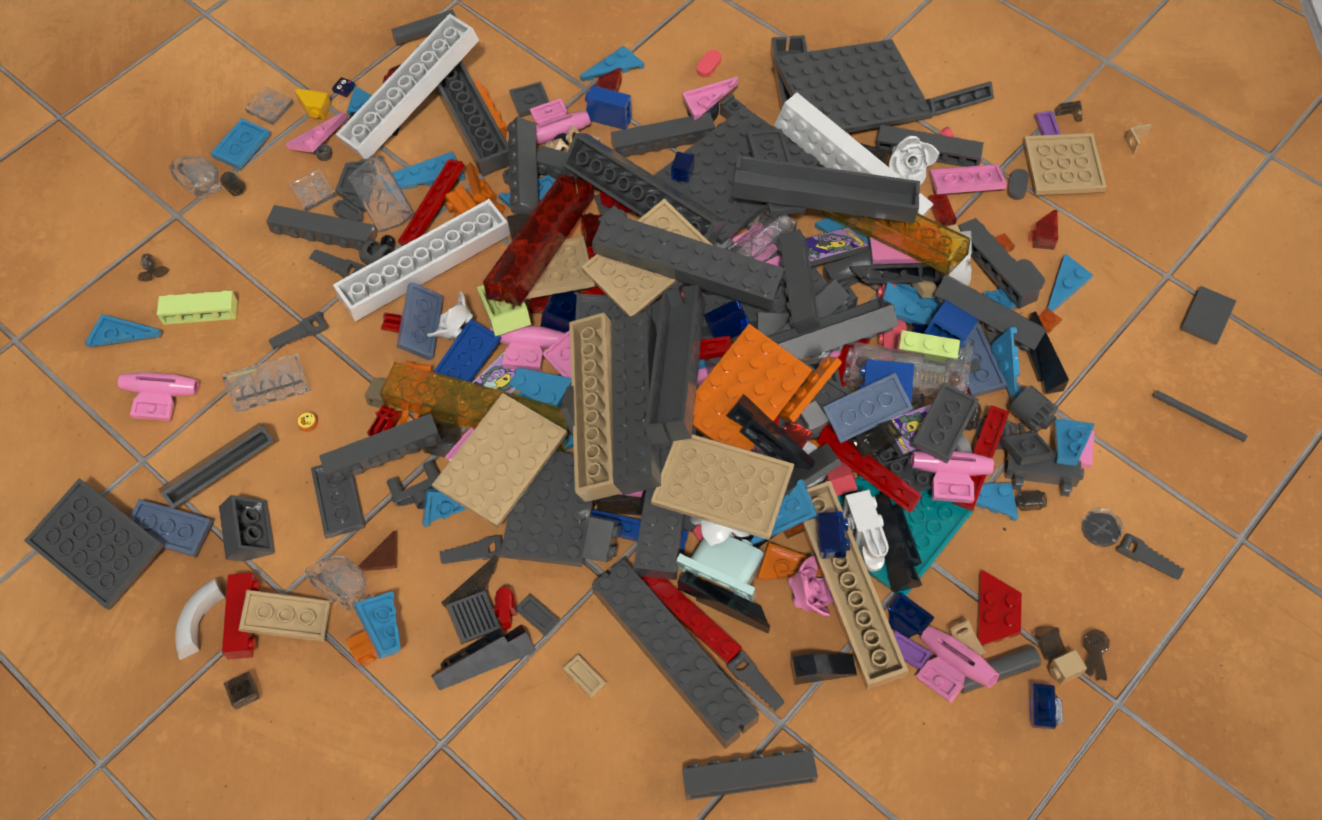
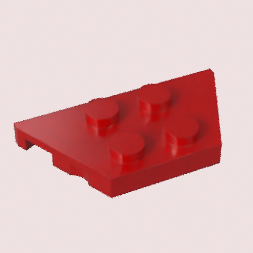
M981 570L979 573L977 638L983 647L985 644L996 643L1004 638H1011L1021 633L1022 593L986 571Z

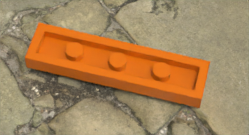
M479 81L474 82L502 135L506 138L505 131H507V126L504 121L500 120L501 116L498 109H494L492 98H488L486 87H482Z
M826 356L819 362L818 368L807 377L805 384L796 391L793 399L783 408L779 415L783 420L796 421L842 362L838 357Z

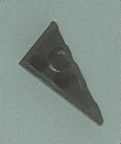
M493 556L441 602L442 606L446 609V605L484 590L487 592L492 574L496 571L499 559Z

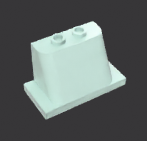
M730 533L725 541L710 546L703 538L691 558L679 554L676 562L680 571L684 573L688 571L696 577L702 576L734 591V594L754 602L757 597L756 589L751 584L764 558V553L753 547L751 542L745 539L741 541L735 539L734 535Z

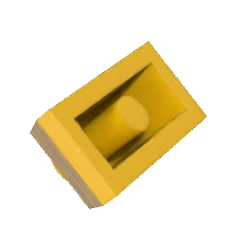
M295 89L298 102L309 117L315 119L326 118L331 106L328 93Z

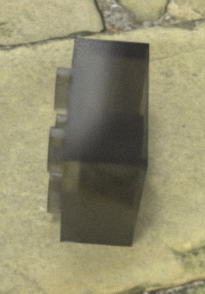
M249 671L224 682L231 705L235 710L261 698L254 678Z

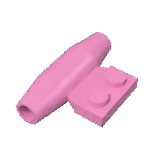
M561 98L530 109L536 124V145L554 141L555 136L558 134H567L571 126H575L579 131L591 124L587 111L567 114V109Z
M529 325L499 335L502 338L499 343L509 345L505 349L502 363L503 368H523L540 371L543 359L542 349L549 348L565 332Z
M136 372L120 374L118 378L119 389L139 393L134 398L130 416L133 419L170 421L174 408L172 397L196 395L199 388L198 380L176 374Z
M913 451L910 461L912 468L935 473L932 480V500L973 503L974 481L971 480L970 476L990 475L994 469L992 458L959 451L953 452L947 464L922 451Z
M931 626L927 627L922 633L921 640L937 657L930 661L928 660L916 675V678L948 702L952 703L963 689L965 677L988 688L992 687L998 680L999 673L979 654L953 636Z

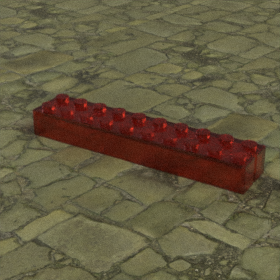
M560 174L484 279L483 285L487 299L499 302L505 300V303L521 306L594 198L593 185L577 177V193L574 176Z

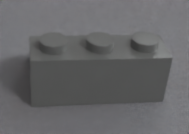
M230 495L219 506L226 560L248 561L272 555L274 547L267 500Z

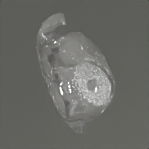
M202 155L177 157L169 164V170L176 182L184 190L197 198L206 199L207 194L222 190L221 185L217 184L218 170Z
M344 555L320 559L305 570L308 580L319 593L346 610L353 611L355 610V603L374 597L371 593L365 596L367 585L365 572Z

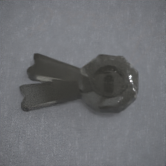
M1093 629L1083 637V646L1089 653L1085 661L1087 669L1084 673L1091 677L1095 668L1096 681L1100 679L1106 681L1107 674L1102 654L1109 650L1110 639L1104 631Z

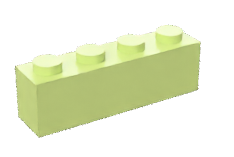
M227 290L159 296L157 316L163 325L236 319L238 301L233 291Z

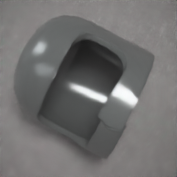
M368 240L361 246L359 257L364 264L369 265L393 252V248L387 244L380 246L375 240Z

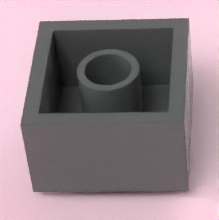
M598 515L590 517L582 558L606 563L611 561L613 557H616L618 545H615L616 539L620 537L622 532V525H619L620 520Z

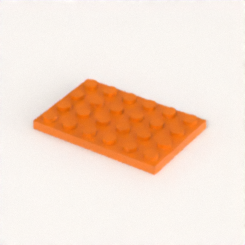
M748 324L696 390L693 427L710 440L751 451L755 444L740 433L743 426L726 416L744 394L774 422L813 370Z

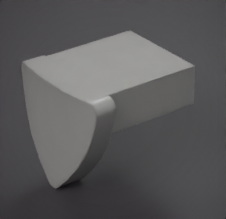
M816 401L808 404L800 414L812 434H819L829 422Z

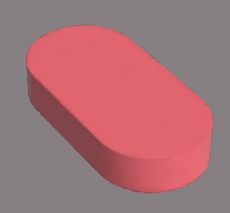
M717 50L706 52L697 64V74L702 77L710 76L721 63V53Z

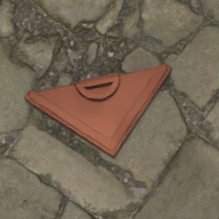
M393 531L358 565L359 571L397 568L396 531Z

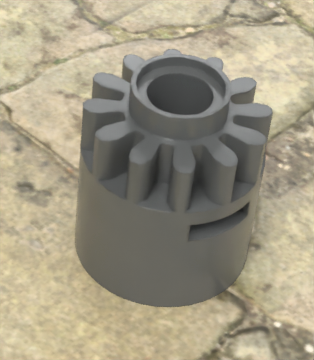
M1031 385L1020 393L1009 410L1034 432H1038L1040 428L1046 430L1055 421L1056 416L1054 414L1057 412L1058 407Z

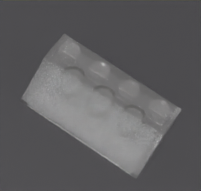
M371 155L348 176L378 232L381 233L404 225L414 216L415 212L384 159Z
M768 214L728 246L726 250L765 262L779 250V236L796 231L797 222L786 214L769 216Z
M298 353L222 374L230 401L236 412L247 411L253 407L264 406L270 402L284 400L288 397L302 395L305 392L311 391L307 372Z

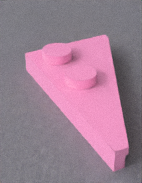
M738 77L683 92L682 98L694 121L738 85Z
M341 112L287 142L288 149L313 153L347 119L346 113Z

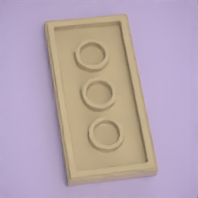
M247 590L239 631L324 642L331 601Z

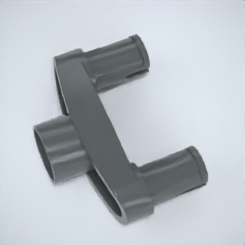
M432 460L423 464L428 479L405 490L402 489L397 477L387 480V485L392 494L391 499L395 506L402 507L415 503L418 509H424L426 489H434L432 484L440 475Z

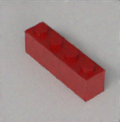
M253 573L228 574L222 653L228 660L253 658V650H256L257 647L254 633L239 631L246 591H260V581Z

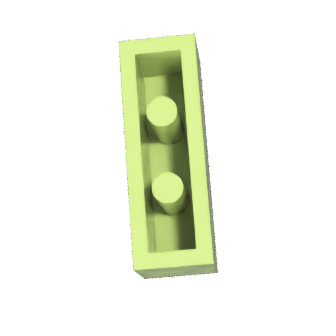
M902 330L898 337L896 355L953 365L958 359L960 340Z

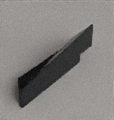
M939 263L849 266V269L866 284L887 282L913 283L923 282V280L939 282Z

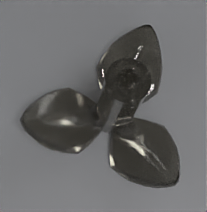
M143 254L141 267L147 271L141 272L138 275V280L142 282L151 281L152 274L158 278L163 277L169 272V269L165 266L154 268L155 263L152 255Z

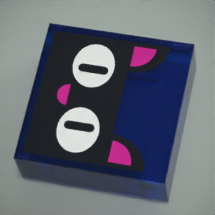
M341 77L332 87L334 93L347 98L356 85L355 82Z

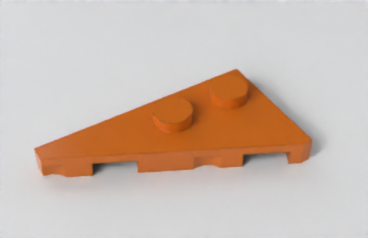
M469 162L466 170L473 199L479 204L490 199L499 212L502 213L505 209L504 205L495 201L497 198L496 194L491 190L485 179L480 180L477 174L479 171Z
M769 543L757 580L790 578L799 571L802 563L809 556ZM817 565V572H818V573H817L816 575H821V572H820L819 567H818V565Z

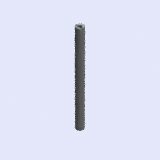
M1158 390L1153 396L1242 442H1245L1248 435Z

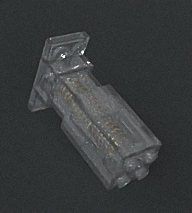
M855 342L853 348L849 347L845 364H849V366H846L842 382L846 383V389L859 390V384H863V376H860L861 368L859 367H861V364L865 365L867 359L914 364L912 396L920 395L924 398L935 399L943 382L967 393L974 343L966 342L963 348L959 349L958 359L947 358L944 363L924 359V354Z

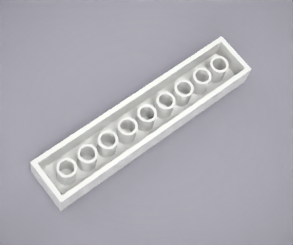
M449 14L336 133L342 144L360 158L368 160L476 45L479 39L473 28Z
M795 93L784 103L774 126L777 129H782L783 134L803 148L806 153L815 156L823 167L901 178L800 94ZM920 193L919 210L914 223L889 221L902 232L911 233L920 225L934 204Z
M490 199L333 284L336 295L356 322L406 294L407 286L410 282L422 285L510 235L508 222Z

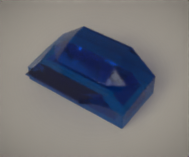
M901 592L888 607L891 629L907 638L916 634L922 635L935 618Z
M1032 684L1030 692V721L1032 728L1055 729L1057 725L1063 724L1062 700L1055 694V685Z

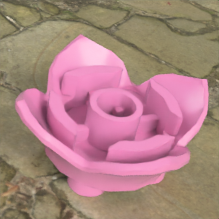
M812 556L806 559L799 571L788 579L789 585L793 589L795 596L793 600L798 609L802 608L808 613L815 612L828 617L830 612L825 606L831 604L832 600L823 578L815 577L818 573L815 557Z

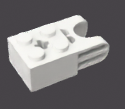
M869 490L846 495L842 510L867 570L875 572L882 569L885 561L884 557L888 553L889 546L882 528L884 525L882 516L878 515L876 511V499L874 496H871Z

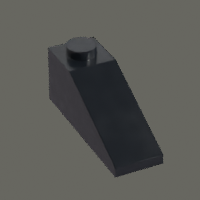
M813 653L793 656L791 660L794 685L857 676L853 654Z

